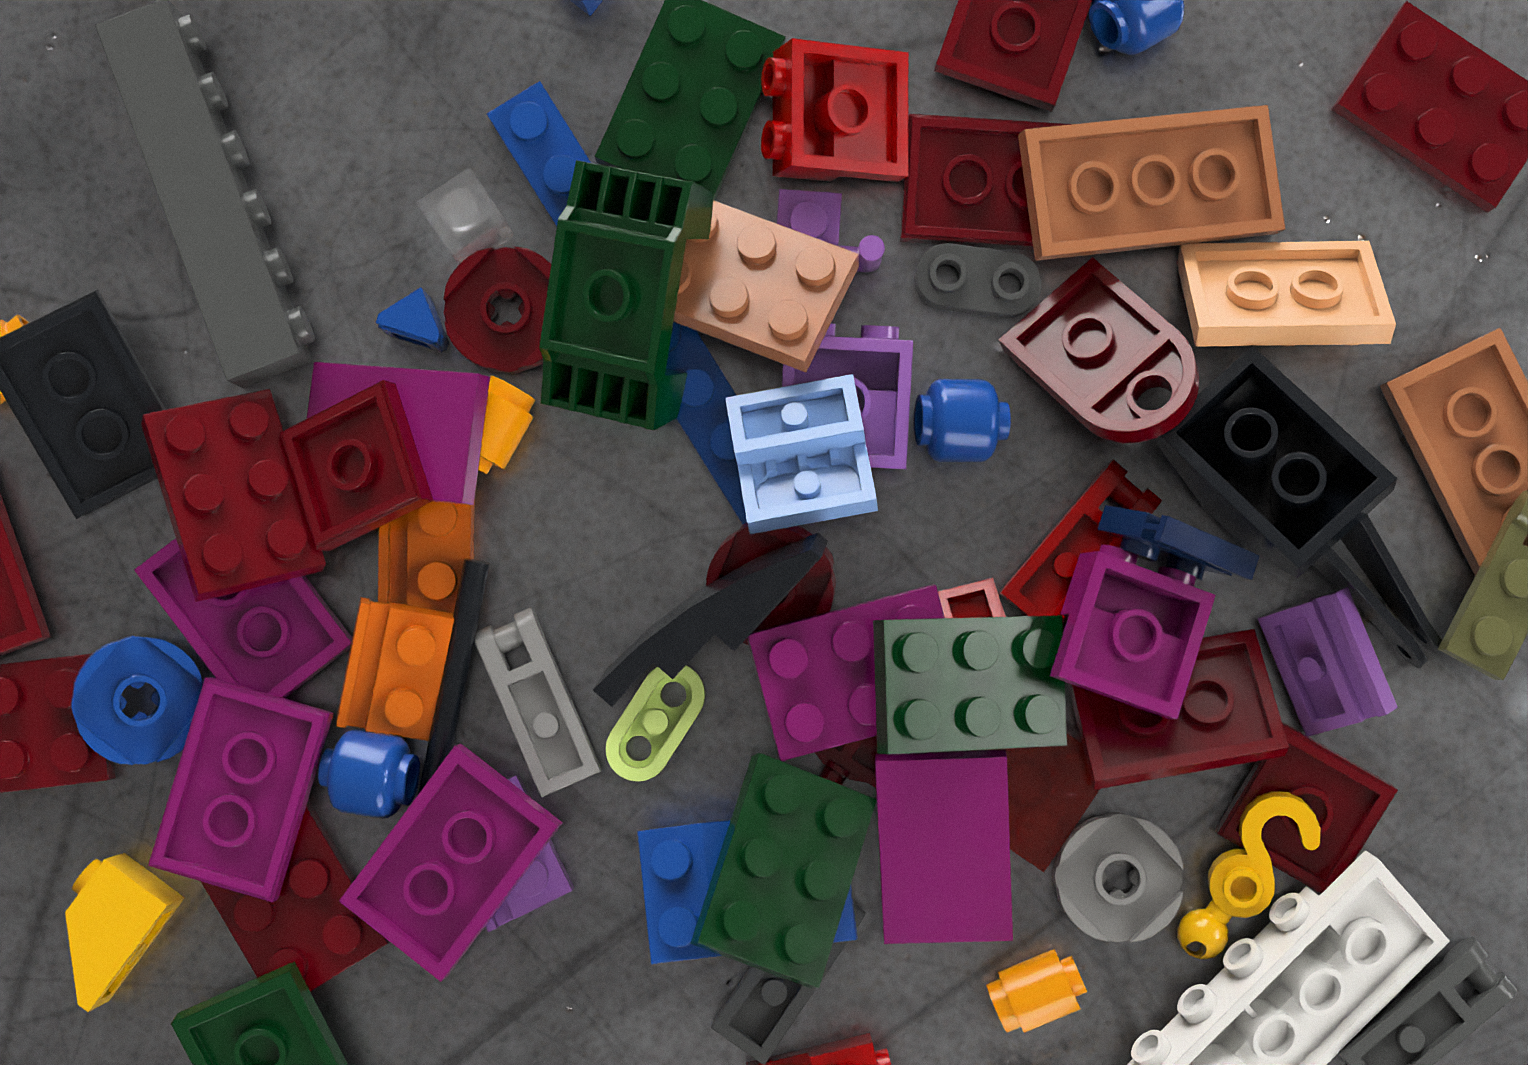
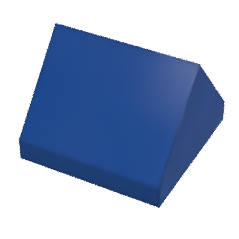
M422 287L378 314L376 324L388 336L440 353L447 351L449 340L432 298Z

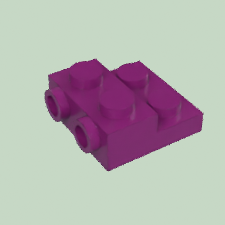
M1101 545L1099 551L1080 553L1060 614L1068 617L1050 677L1167 719H1178L1216 595L1194 587L1197 578L1184 571L1160 566L1156 573L1137 566L1139 556L1119 547Z

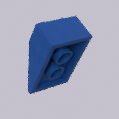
M731 820L637 831L651 964L722 956L690 943ZM851 885L833 943L858 940Z

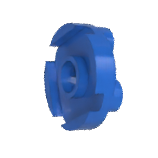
M128 636L105 644L84 662L74 680L71 710L80 735L102 757L118 764L145 765L155 761L159 762L175 756L184 749L203 681L194 661L177 646L159 638ZM145 683L152 685L155 691L150 699L156 705L154 712L148 716L144 712L138 711L132 718L125 715L122 710L125 708L127 701L121 695L123 690L129 685L136 689L141 688Z

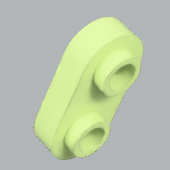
M686 665L674 679H671L659 667H656L647 675L610 732L606 742L607 760L611 768L619 776L630 781H645L658 775L667 765L705 703V686L701 677L694 669ZM677 682L685 688L686 699L682 705L672 707L664 702L662 690L666 684ZM643 736L649 740L651 753L648 758L637 760L631 757L628 752V743L632 737Z

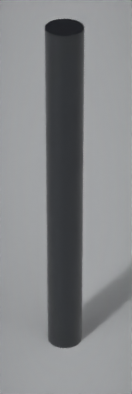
M464 559L453 614L454 623L418 794L454 747L490 563L485 561Z

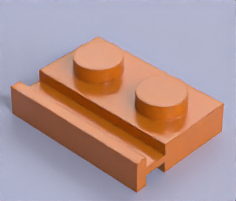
M475 499L474 505L432 501L379 527L378 602L386 604L392 602L454 613L464 559H474Z
M360 597L337 712L336 727L365 728L367 732L392 734L405 738L429 741L454 623L453 613L389 602V604L370 601L369 598Z

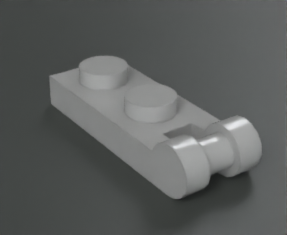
M530 607L514 614L515 621L494 630L492 625L477 630L474 641L541 797H544L599 773L602 769L547 643L541 623L534 609ZM525 645L531 662L511 670L505 653Z

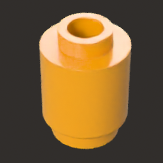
M492 375L489 382L478 471L486 475L492 465L505 470L533 419L529 412L536 401L522 390Z
M1055 948L999 971L1000 979L986 984L992 1003L1006 1033L1020 1027L1026 1033L1081 1010L1076 997L1087 992L1072 955L1060 960Z

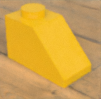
M126 853L106 858L103 862L99 859L93 860L74 882L72 890L78 895L65 911L77 1004L87 1012L107 1003L185 899L184 896Z

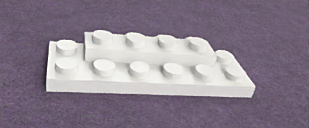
M1365 850L1320 896L1306 886L1299 894L1288 893L1277 899L1269 912L1271 922L1254 939L1244 938L1232 944L1223 958L1225 967L1207 985L1196 984L1188 988L1178 1001L1177 1010L1179 1013L1161 1031H1147L1135 1041L1131 1050L1132 1060L1127 1065H1327L1450 940L1384 864Z

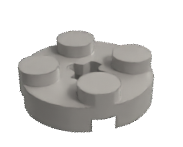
M1110 812L1105 815L1092 817L1074 828L1061 844L1051 872L1057 900L1066 916L1087 935L1106 942L1120 943L1129 941L1132 943L1153 937L1172 921L1180 908L1183 891H1181L1183 883L1181 869H1184L1181 855L1174 842L1155 824L1143 818L1120 812ZM1127 861L1131 863L1134 869L1130 872L1128 878L1134 885L1132 889L1125 894L1116 888L1108 894L1103 887L1107 880L1104 869L1111 862L1117 866H1122Z

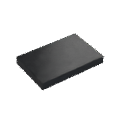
M98 289L0 337V391L76 519L158 479L141 422L143 414L166 409Z

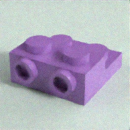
M831 323L806 373L783 364L782 387L853 374L870 467L906 469L913 340H899V327L861 325V338L836 337V324Z

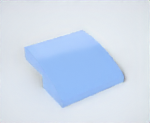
M853 374L725 398L750 534L878 511L877 497Z

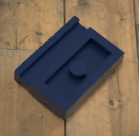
M1105 505L1097 529L1121 539L1119 548L1139 556L1140 559L1157 562L1158 556H1162L1167 559L1165 567L1189 573L1199 581H1202L1205 571L1229 576L1235 574L1244 579L1252 580L1260 557L1258 554L1170 516L1162 515L1160 518L1148 512Z

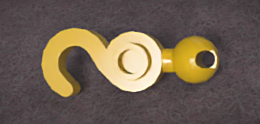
M1271 791L1257 796L1245 807L1239 823V836L1244 849L1226 851L1213 861L1208 871V887L1213 899L1205 909H1196L1182 917L1177 927V939L1181 948L1188 955L1201 960L1216 957L1224 950L1228 942L1229 930L1226 924L1232 916L1248 918L1260 914L1270 905L1275 894V878L1271 858L1261 838V831L1265 822L1278 815L1290 817L1296 822L1299 838L1303 846L1308 850H1315L1319 847L1321 828L1315 813L1302 798L1289 792ZM1194 941L1202 943L1198 951L1190 950L1187 945Z

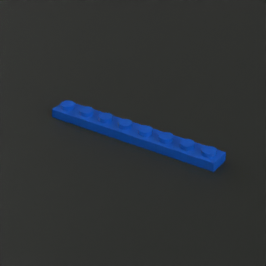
M539 81L486 114L557 227L558 218L567 205L576 160L591 162L544 86ZM673 322L666 368L687 373L684 394L676 419L743 525L747 522L725 399L737 395L697 331Z

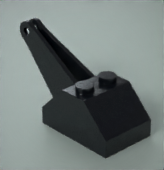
M1251 346L1197 395L1191 410L1177 426L1157 437V445L1201 505L1248 551L1260 555V558L1295 578L1300 577L1309 567L1314 565L1338 590L1348 587L1356 607L1378 628L1406 661L1416 668H1421L1428 659L1414 638L1432 653L1439 651L1438 648L1442 639L1428 621L1368 516V513L1394 491L1397 477L1254 346ZM1340 539L1400 622L1331 548Z

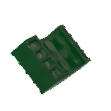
M576 160L567 205L557 222L539 345L544 360L540 404L643 427L649 430H656L678 417L687 373L667 369V359L686 240L709 239L713 210L712 192L695 182Z

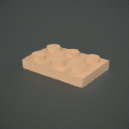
M1369 241L1194 243L1180 245L1177 266L1195 347L1391 344L1396 322Z

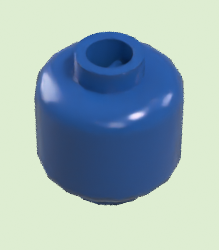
M1092 0V5L1089 9L1090 26L1096 38L1108 49H1114L1122 54L1137 55L1179 30L1184 19V0Z
M938 379L929 386L926 394H919L916 398L914 408L915 441L918 446H925L928 454L935 461L984 462L993 455L998 440H1007L1009 437L1011 425L1009 404L1007 402H999L994 386L986 380Z
M355 729L343 734L335 748H327L324 751L320 760L318 779L321 786L327 787L330 803L338 811L385 819L396 814L401 805L408 806L413 801L419 782L420 762L417 755L411 754L409 745L402 737Z

